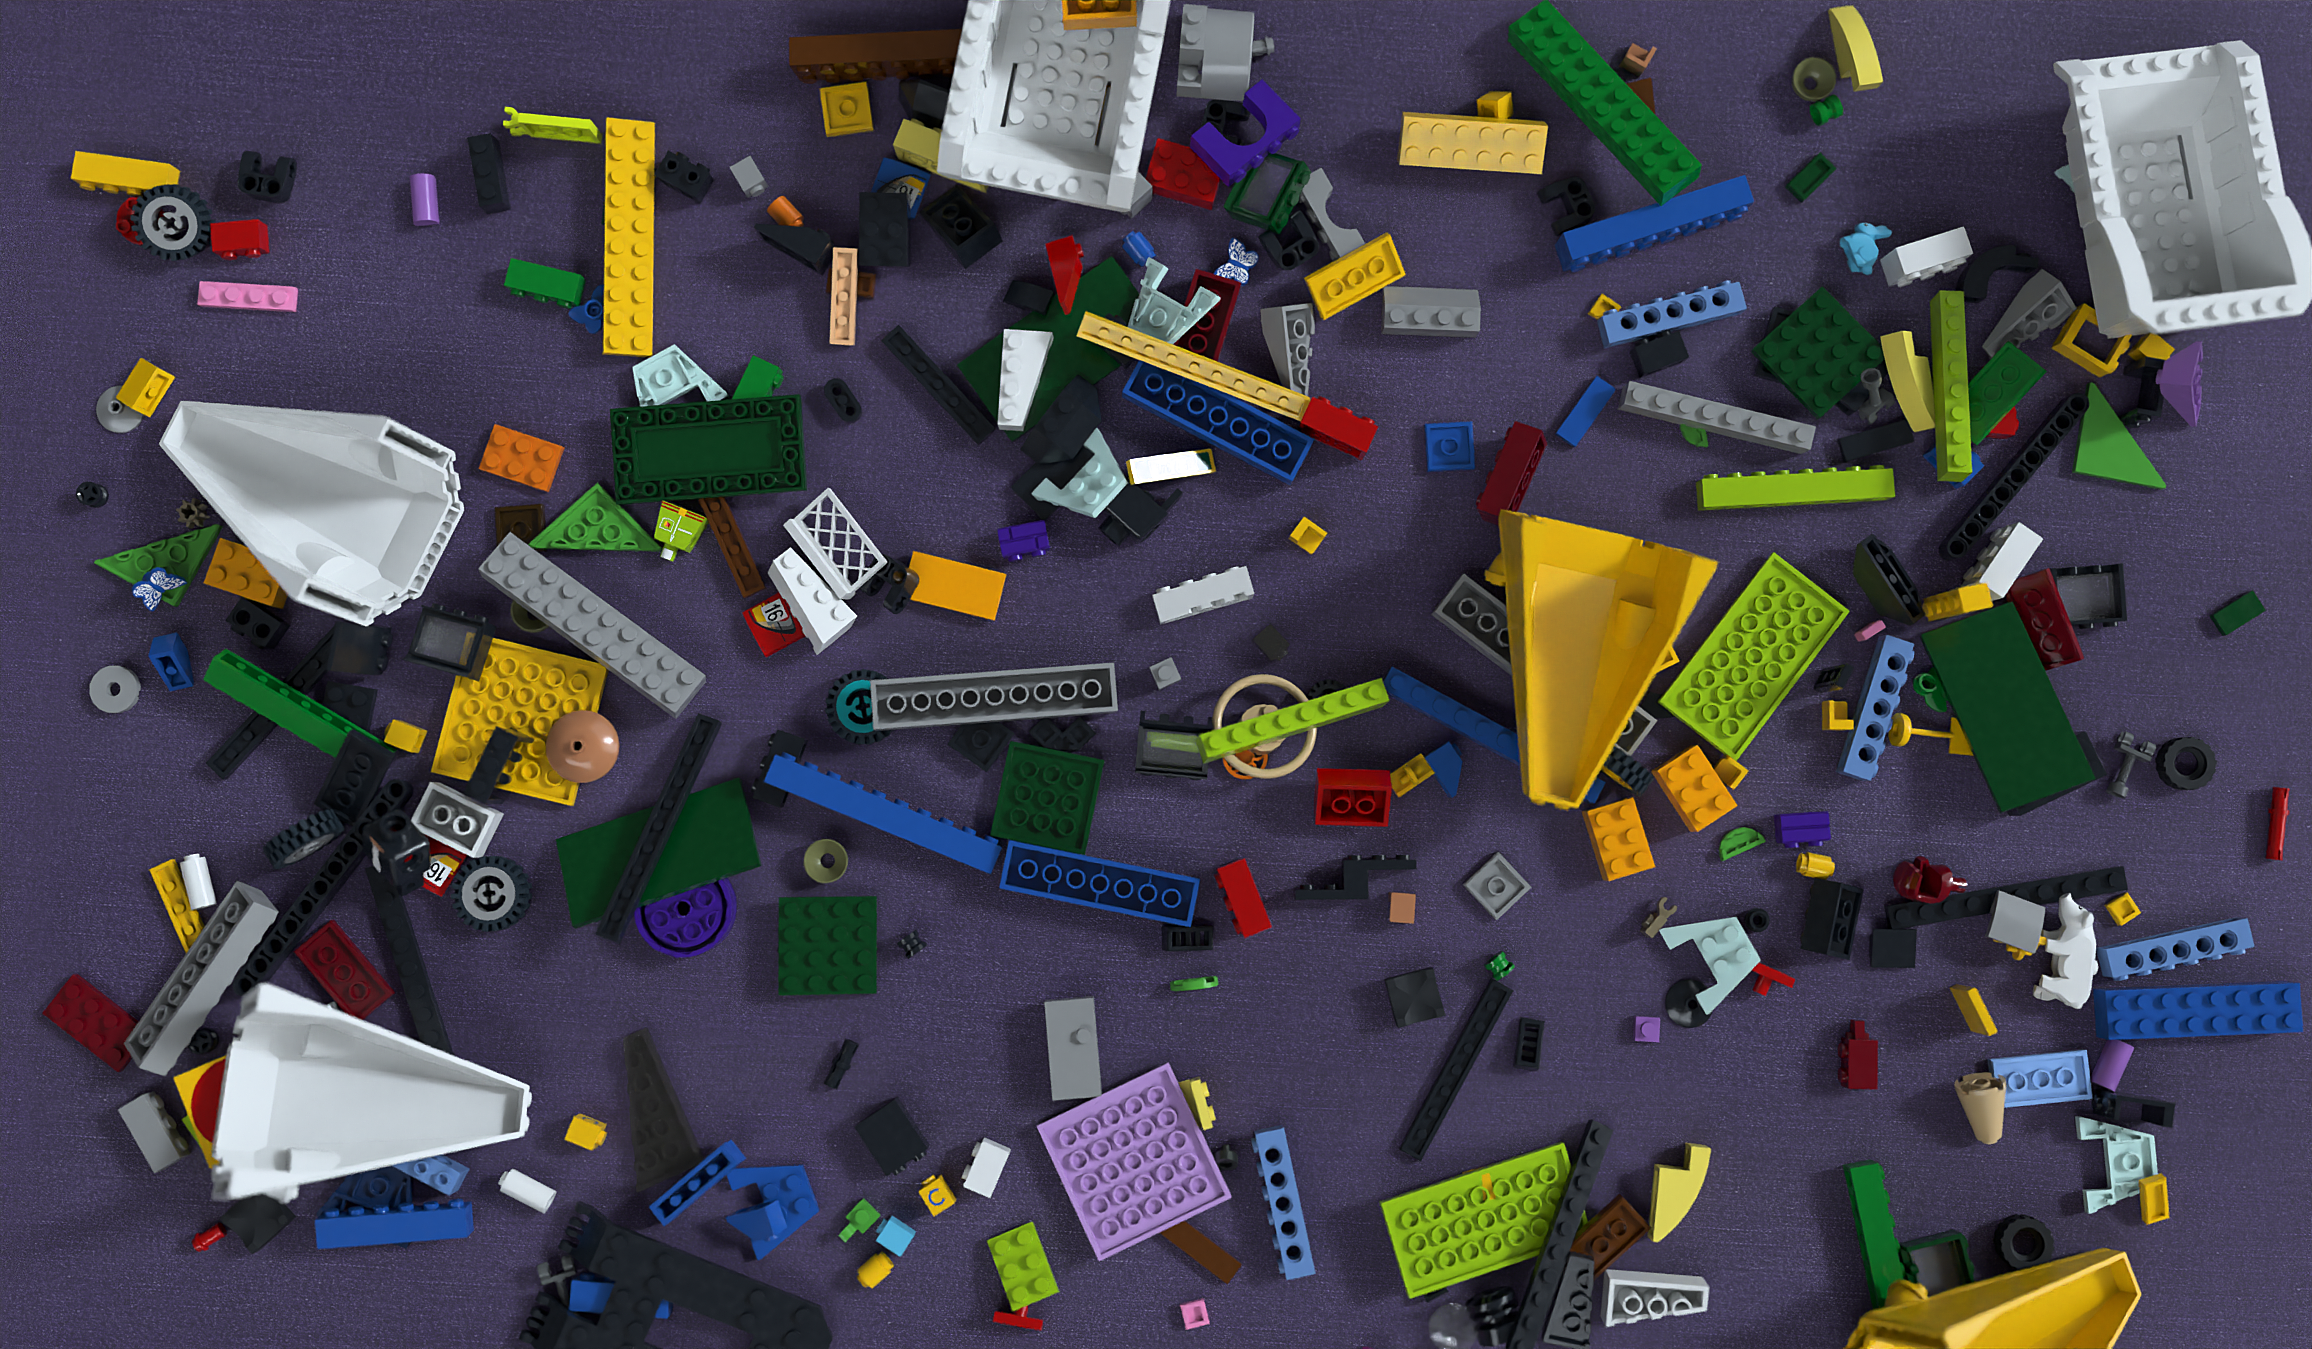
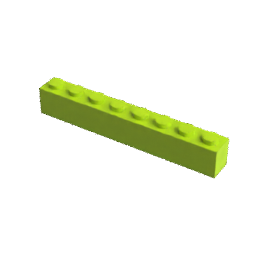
M1940 290L1930 301L1937 481L1962 482L1972 473L1964 291Z
M1884 465L1870 466L1869 470H1861L1860 466L1847 467L1846 471H1837V468H1824L1822 472L1813 473V469L1798 470V474H1789V470L1775 471V475H1766L1764 471L1753 472L1751 476L1742 477V473H1730L1725 478H1718V474H1708L1696 482L1698 511L1884 501L1895 497L1893 468L1884 469Z
M1382 678L1201 734L1196 739V744L1204 764L1381 708L1390 700Z

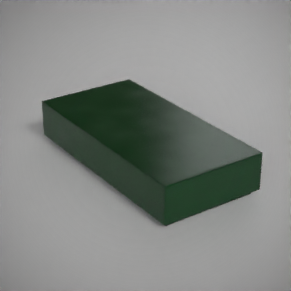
M1820 152L1785 187L1802 203L1837 168Z
M2252 590L2210 615V618L2221 635L2226 636L2265 612L2266 609Z

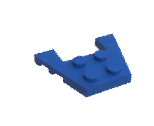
M803 1164L735 1168L727 1175L732 1191L752 1183H757L764 1203L779 1200L787 1228L779 1232L778 1238L765 1242L764 1238L759 1240L750 1239L757 1260L762 1259L820 1211Z

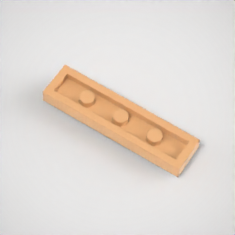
M833 247L830 344L855 345L858 249Z

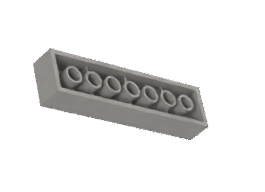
M236 881L124 1042L139 1068L165 1076L170 1068L176 1064L177 1058L183 1049L189 1045L194 1033L203 1025L206 1016L212 1007L218 1003L226 987L232 983L239 968L246 963L248 955L259 944L262 935L269 925L275 921L278 914L277 909L262 890Z

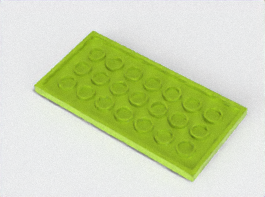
M1773 552L1658 700V703L1724 755H1729L1737 761L1850 611Z
M1558 1142L1379 1201L1407 1297L1411 1299L1538 1256L1571 1169L1565 1144ZM1487 1173L1490 1174L1493 1193L1495 1194V1199L1489 1200V1191L1482 1187V1175ZM1483 1190L1486 1193L1485 1201H1483ZM1585 1210L1583 1212L1577 1232L1585 1224L1588 1223Z

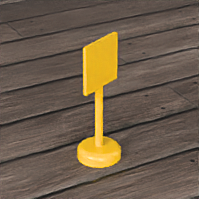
M1896 713L1891 718L1893 719V724L1888 732V737L1893 746L1902 747L1906 745L1911 734L1950 738V754L1974 756L1957 718H1951L1950 732L1912 728L1910 718L1903 713Z

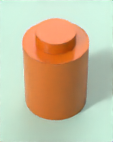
M785 196L778 197L767 209V213L779 225L802 227L804 224L802 222L804 219L803 215Z

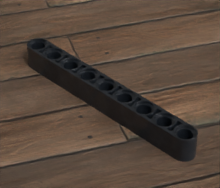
M2075 393L2059 402L1941 542L1938 551L1944 560H1955L1968 553L2088 410L2090 402L2086 395ZM2071 401L2076 403L2077 410L2071 407ZM2056 419L2061 421L2062 428L2056 425ZM2041 436L2046 439L2047 446L2041 443ZM2026 454L2032 458V464L2026 461ZM2011 472L2016 474V482L2011 479ZM1996 490L2001 492V500L1997 499L1995 495ZM1981 507L1987 512L1986 518L1981 516ZM1966 525L1972 530L1971 536H1968L1965 532ZM1951 543L1957 548L1956 554L1950 551Z

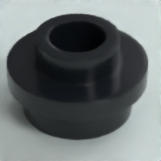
M1753 908L1746 913L1745 924L1749 930L1762 932L1769 926L1770 918L1765 910ZM1756 915L1760 918V922L1757 925L1753 923V918Z

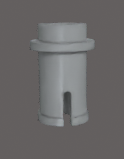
M1265 36V39L1253 41L1252 56L1266 53L1269 56L1271 52H1274L1272 38Z

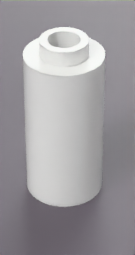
M199 854L185 856L184 862L180 863L191 910L216 905L217 902L206 858L200 857Z
M512 1169L510 1172L505 1171L498 1183L501 1185V1192L543 1214L550 1207L557 1192L515 1169Z

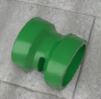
M1835 94L1826 97L1822 102L1817 101L1811 104L1809 108L1811 117L1818 126L1826 124L1831 118L1836 119L1843 115L1842 103Z

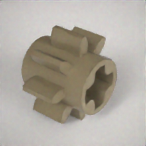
M195 498L192 499L191 503L182 500L183 505L176 509L180 515L178 521L186 522V527L191 529L194 528L195 524L203 527V522L206 518H210L206 511L208 505L200 504V500Z

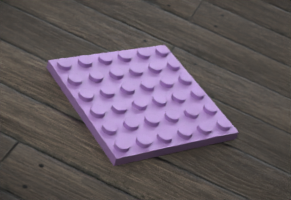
M1169 1062L1037 1125L1038 1131L1099 1261L1232 1198Z

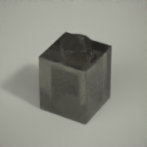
M1271 623L1252 640L1253 644L1270 662L1274 659L1279 662L1289 653L1286 648L1290 644Z

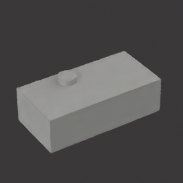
M1094 996L1045 1000L1052 1101L1101 1096L1102 1087Z

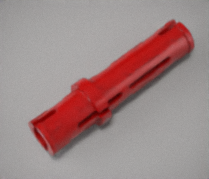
M2272 787L2271 808H2268L2270 823L2265 859L2283 861L2285 825L2287 815L2290 810H2287L2290 789Z

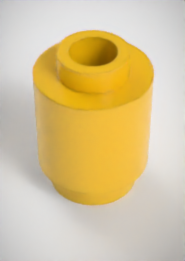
M1810 852L1798 855L1796 872L1801 873L1802 876L1827 880L1834 873L1835 863L1832 862L1831 857Z
M884 1252L875 1253L857 1269L859 1274L857 1279L865 1288L867 1286L874 1288L891 1273L894 1264Z

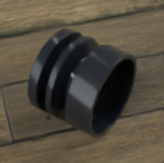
M1500 1286L1474 1295L1465 1302L1467 1312H1471L1469 1314L1470 1320L1472 1322H1479L1474 1327V1331L1480 1346L1492 1347L1507 1343L1518 1310H1513L1519 1305L1517 1298H1513L1515 1296L1513 1287Z

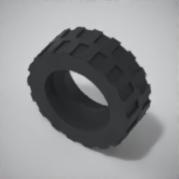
M2195 737L2171 739L2168 743H2164L2157 752L2158 756L2155 759L2156 771L2159 773V778L2173 789H2199V787L2206 786V783L2213 779L2212 776L2216 772L2215 766L2217 765V760L2214 757L2215 753L2208 744H2205L2201 739H2195ZM2181 752H2189L2197 760V768L2191 775H2182L2175 768V758Z
M2014 1214L2011 1217H2006L2003 1222L1999 1223V1227L1994 1233L1995 1239H1993V1243L1999 1258L2006 1262V1264L2017 1270H2023L2045 1264L2048 1260H2051L2052 1252H2054V1238L2051 1236L2050 1229L2046 1228L2043 1222L2028 1215ZM2020 1231H2028L2035 1238V1248L2027 1255L2018 1254L2012 1246L2014 1235Z

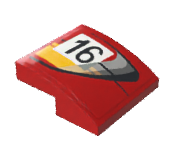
M780 593L742 612L766 658L805 637L801 624L796 617L794 618L786 599L782 598Z
M423 834L429 841L431 868L423 873L424 885L422 887L442 897L467 854ZM413 855L407 857L403 863L407 862Z

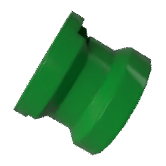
M1503 951L1495 954L1484 964L1487 970L1492 971L1493 978L1496 981L1505 977L1515 967L1512 962L1507 961L1505 958L1506 954Z

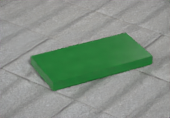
M2009 341L1968 383L1971 441L1976 445L1991 432L2047 372Z

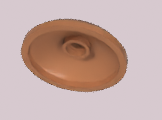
M574 711L562 716L550 729L546 740V754L551 767L564 779L577 783L593 782L605 776L615 765L619 754V738L614 726L604 716L592 711ZM579 741L582 744V748L577 751L575 744Z

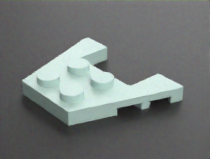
M1148 257L1146 261L1147 271L1144 280L1141 279V292L1139 298L1135 299L1128 328L1174 344L1221 298L1200 286L1189 306L1181 305L1156 290L1168 268Z
M675 344L632 367L640 406L665 405L696 387L700 388L706 401L730 398L726 391Z
M1096 428L1084 444L1095 455L1073 479L1060 490L1045 478L1031 494L1037 500H1045L1055 506H1064L1071 511L1096 518L1128 482L1102 437L1103 435Z
M1737 917L1667 927L1659 930L1669 949L1693 939L1716 978V985L1696 994L1706 1015L1711 1013L1761 961Z
M2075 1116L2077 1139L2103 1138L2107 1188L2082 1190L2084 1211L2086 1213L2097 1212V1209L2113 1205L2116 1201L2125 1197L2139 1194V1180L2158 1174L2154 1135Z

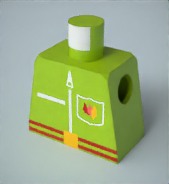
M662 501L654 539L665 543L660 557L673 562L678 549L690 553L709 524L708 519Z

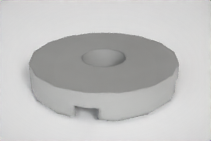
M107 666L100 669L93 676L89 694L92 702L100 710L107 713H123L130 710L137 703L141 684L138 676L132 670L122 666ZM114 683H118L120 686V692L116 696L111 694V686Z

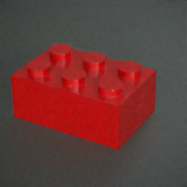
M1157 138L1145 178L1152 185V193L1212 210L1221 179L1190 147Z
M1312 396L1298 431L1357 459L1363 460L1379 426L1374 425L1375 421L1368 417L1362 416L1359 418L1352 415L1353 411L1346 407L1340 406L1337 408L1330 405L1331 401L1324 397L1318 396L1315 398Z
M1317 768L1314 796L1315 825L1388 827L1392 792L1390 770Z
M1240 858L1217 867L1218 873L1214 874L1219 889L1224 887L1227 896H1224L1223 900L1229 912L1233 910L1235 915L1232 923L1236 933H1242L1243 937L1246 938L1271 928V923L1245 858Z

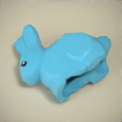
M1859 223L1855 225V233L1840 239V246L1844 248L1851 272H1862L1865 275H1870L1873 272L1872 266L1877 260L1879 251L1874 241L1876 239L1888 238L1891 236L1892 231L1886 226L1874 227L1868 223Z

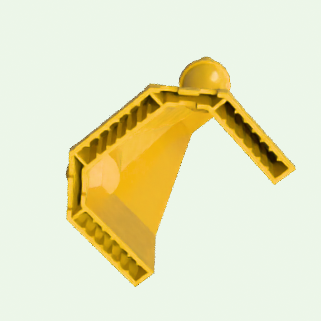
M1501 509L1498 518L1501 553L1496 556L1489 569H1485L1484 576H1486L1485 580L1490 581L1492 584L1506 585V614L1523 793L1531 798V802L1545 805V802L1555 803V807L1569 810V807L1578 808L1681 631L1682 626L1696 605L1701 593L1715 572L1718 562L1686 550L1664 546L1651 541H1645V545L1642 546L1644 540L1538 515L1531 514L1529 517L1525 513Z
M2108 1248L2092 1250L1960 1286L1930 1298L1927 1297V1290L1922 1284H1913L1906 1280H1895L1888 1287L1885 1308L1865 1314L1859 1321L1858 1328L1850 1336L1849 1343L1843 1349H2111L2142 1294L2126 1252L2110 1250Z

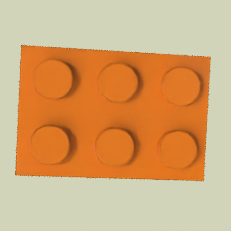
M494 424L479 469L549 493L564 447Z

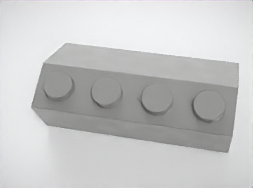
M1385 286L1383 287L1381 334L1476 338L1480 332L1481 314L1478 290Z

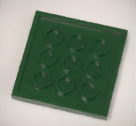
M1823 286L1751 351L1817 420L1861 381L1863 371L1869 368H1876L1885 359L1882 346Z
M1010 741L990 835L1085 855L1105 760Z
M877 896L779 897L778 995L877 994Z

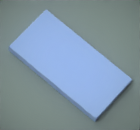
M2081 1049L1988 1059L1989 1073H1991L1992 1077L1998 1078L1999 1074L2006 1080L2004 1108L2093 1099L2087 1050Z

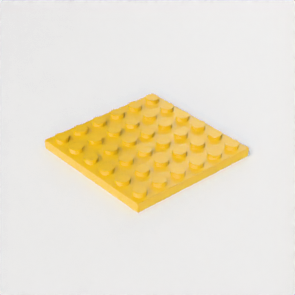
M467 632L459 663L461 665H466L475 633ZM493 638L480 680L475 681L456 675L431 772L469 781L495 727L510 729L511 727L534 738L533 743L516 742L513 750L522 755V760L520 762H513L508 759L502 772L510 775L512 780L509 784H502L497 781L495 788L574 806L579 783L564 779L551 767L546 754L547 736L555 722L570 712L586 710L598 713L609 670L600 663ZM579 741L575 744L577 751L582 748V744Z

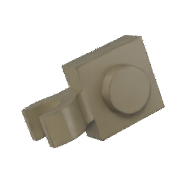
M1661 897L1658 900L1657 913L1649 914L1641 923L1643 927L1640 929V932L1648 938H1653L1666 923L1667 918L1677 910L1676 905H1672L1668 910L1664 909L1663 905L1667 901L1666 897Z

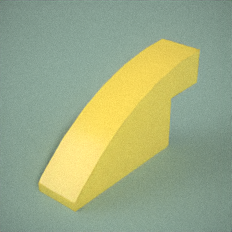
M1853 5L1829 9L1828 13L1840 78L1851 77L1854 92L1878 88L1883 83L1881 68L1872 38L1862 17Z
M1899 331L1880 336L1888 374L1897 400L1909 425L1914 432L1935 428L1934 393L1928 357L1915 355L1912 332Z
M1686 1143L1683 1167L1654 1164L1649 1215L1651 1229L1648 1231L1647 1236L1651 1241L1659 1242L1678 1225L1694 1203L1704 1182L1709 1164L1711 1148L1708 1146Z

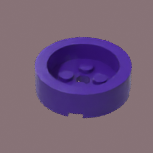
M728 878L636 908L634 917L641 936L655 950L672 957H692L714 949L728 936L735 922L737 901ZM682 901L690 904V911L687 915H681L678 912V905Z

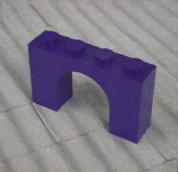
M1263 79L1244 93L1243 106L1261 123L1265 134L1259 141L1246 146L1233 144L1210 122L1191 135L1190 148L1228 187L1234 182H1240L1246 176L1247 171L1252 167L1254 169L1259 167L1267 155L1276 153L1281 148L1283 142L1287 139L1292 140L1299 133L1301 118Z

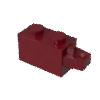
M1850 1020V1031L1845 1033V1037H1841V1043L1838 1045V1055L1841 1058V1067L1838 1068V1081L1841 1082V1086L1848 1089L1878 1090V1040L1869 1038V1033H1865V1022L1863 1020Z

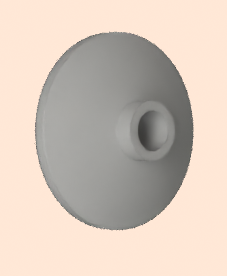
M114 386L106 390L100 396L96 407L99 422L106 429L115 433L132 431L141 423L144 414L116 399L122 386ZM119 404V410L115 412L114 408Z

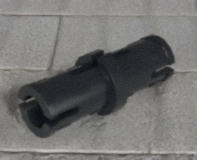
M847 1038L844 1040L840 1052L832 1060L831 1070L823 1082L825 1085L838 1089L843 1076L851 1067L850 1063L859 1047L858 1043Z

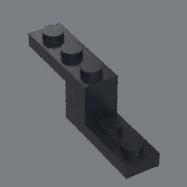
M1347 855V860H1342V889H1338V884H1324V889H1314V885H1300V889H1294V899H1369L1368 870L1417 869V862L1415 859H1410V855H1396V859L1386 860V855H1371L1372 860H1362V855Z

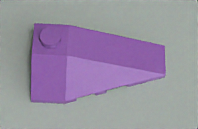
M2201 341L2194 342L2165 360L2163 370L2159 369L2156 377V384H2160L2161 394L2191 427H2196L2201 408L2202 386H2200L2202 369L2197 364L2202 362L2203 359Z

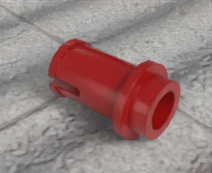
M218 1222L205 1232L195 1234L194 1239H192V1245L198 1252L202 1250L207 1251L211 1244L227 1236V1231L223 1224Z

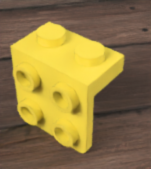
M1200 1076L1178 1082L1199 1128L1203 1127V1130L1213 1128L1212 1121L1216 1120L1213 1106H1207L1205 1097L1210 1095L1206 1082L1201 1083Z

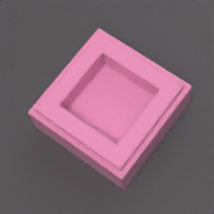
M1877 620L1857 631L1854 636L1858 642L1864 641L1886 628L1882 620Z
M1204 1298L1180 1304L1186 1330L1210 1324Z

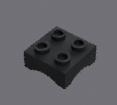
M1432 967L1384 979L1393 1016L1398 1028L1446 1016Z
M262 1192L244 1196L220 1217L223 1223L241 1238L251 1254L260 1251L296 1218L295 1214L286 1204L280 1203L279 1199L272 1198Z

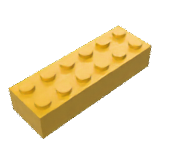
M1402 112L1397 160L1399 165L1542 174L1548 125L1544 121Z

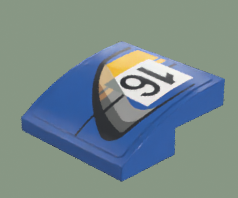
M884 157L870 192L911 194L910 219L913 220L931 175L912 166Z

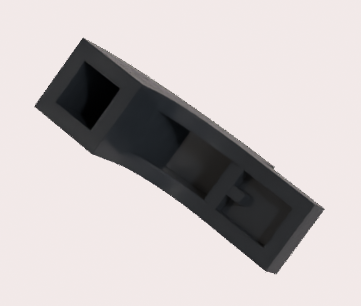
M2014 245L1990 249L1966 266L1958 279L1955 291H1964V302L1978 304L1987 298L1989 278L1994 271L2007 270L2030 273L2038 268L2039 258L2030 257L2028 253L2015 254L2016 246Z

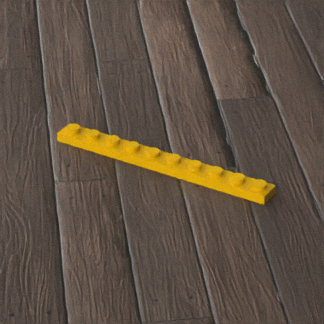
M1085 311L1077 332L1078 337L1298 421L1302 420L1310 403V397L1087 311Z

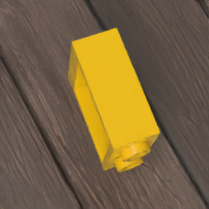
M2084 303L2076 307L2077 310L2070 315L2051 348L2100 378L2115 371L2119 364L2117 360L2129 348L2131 344L2129 340L2133 334L2118 337L2104 363L2072 344L2085 320L2098 326L2095 309Z

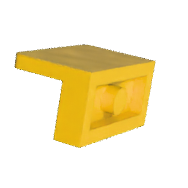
M140 358L117 394L116 399L128 407L151 417L175 376Z

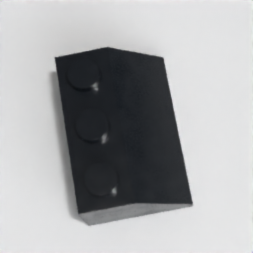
M1815 878L1810 888L1811 898L1805 913L1806 923L1800 937V949L1850 960L1864 889L1840 882Z

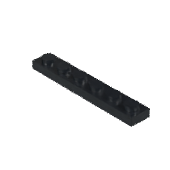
M899 324L881 340L978 446L996 430Z

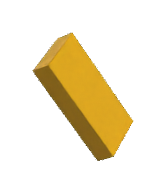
M2160 1173L2140 1179L2139 1192L2142 1221L2148 1225L2168 1219L2169 1207L2166 1177Z

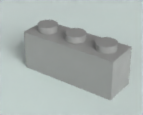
M155 1091L143 1094L118 1109L154 1173L165 1170L190 1155L187 1141L179 1135L175 1120L167 1114L162 1098Z

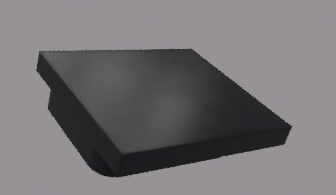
M1872 928L1869 943L1870 967L1915 968L1917 930Z

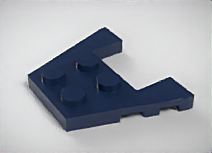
M392 1165L348 1174L327 1202L319 1209L316 1216L319 1217L327 1209L337 1208L339 1212H342L347 1201L370 1209L378 1205H389V1208H393L403 1203H412L413 1176ZM411 1242L392 1244L407 1249L410 1246Z

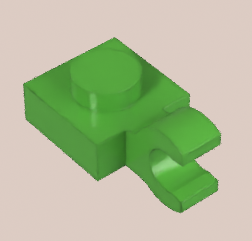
M863 1198L846 1216L850 1223L838 1236L846 1242L857 1229L864 1234L881 1214Z

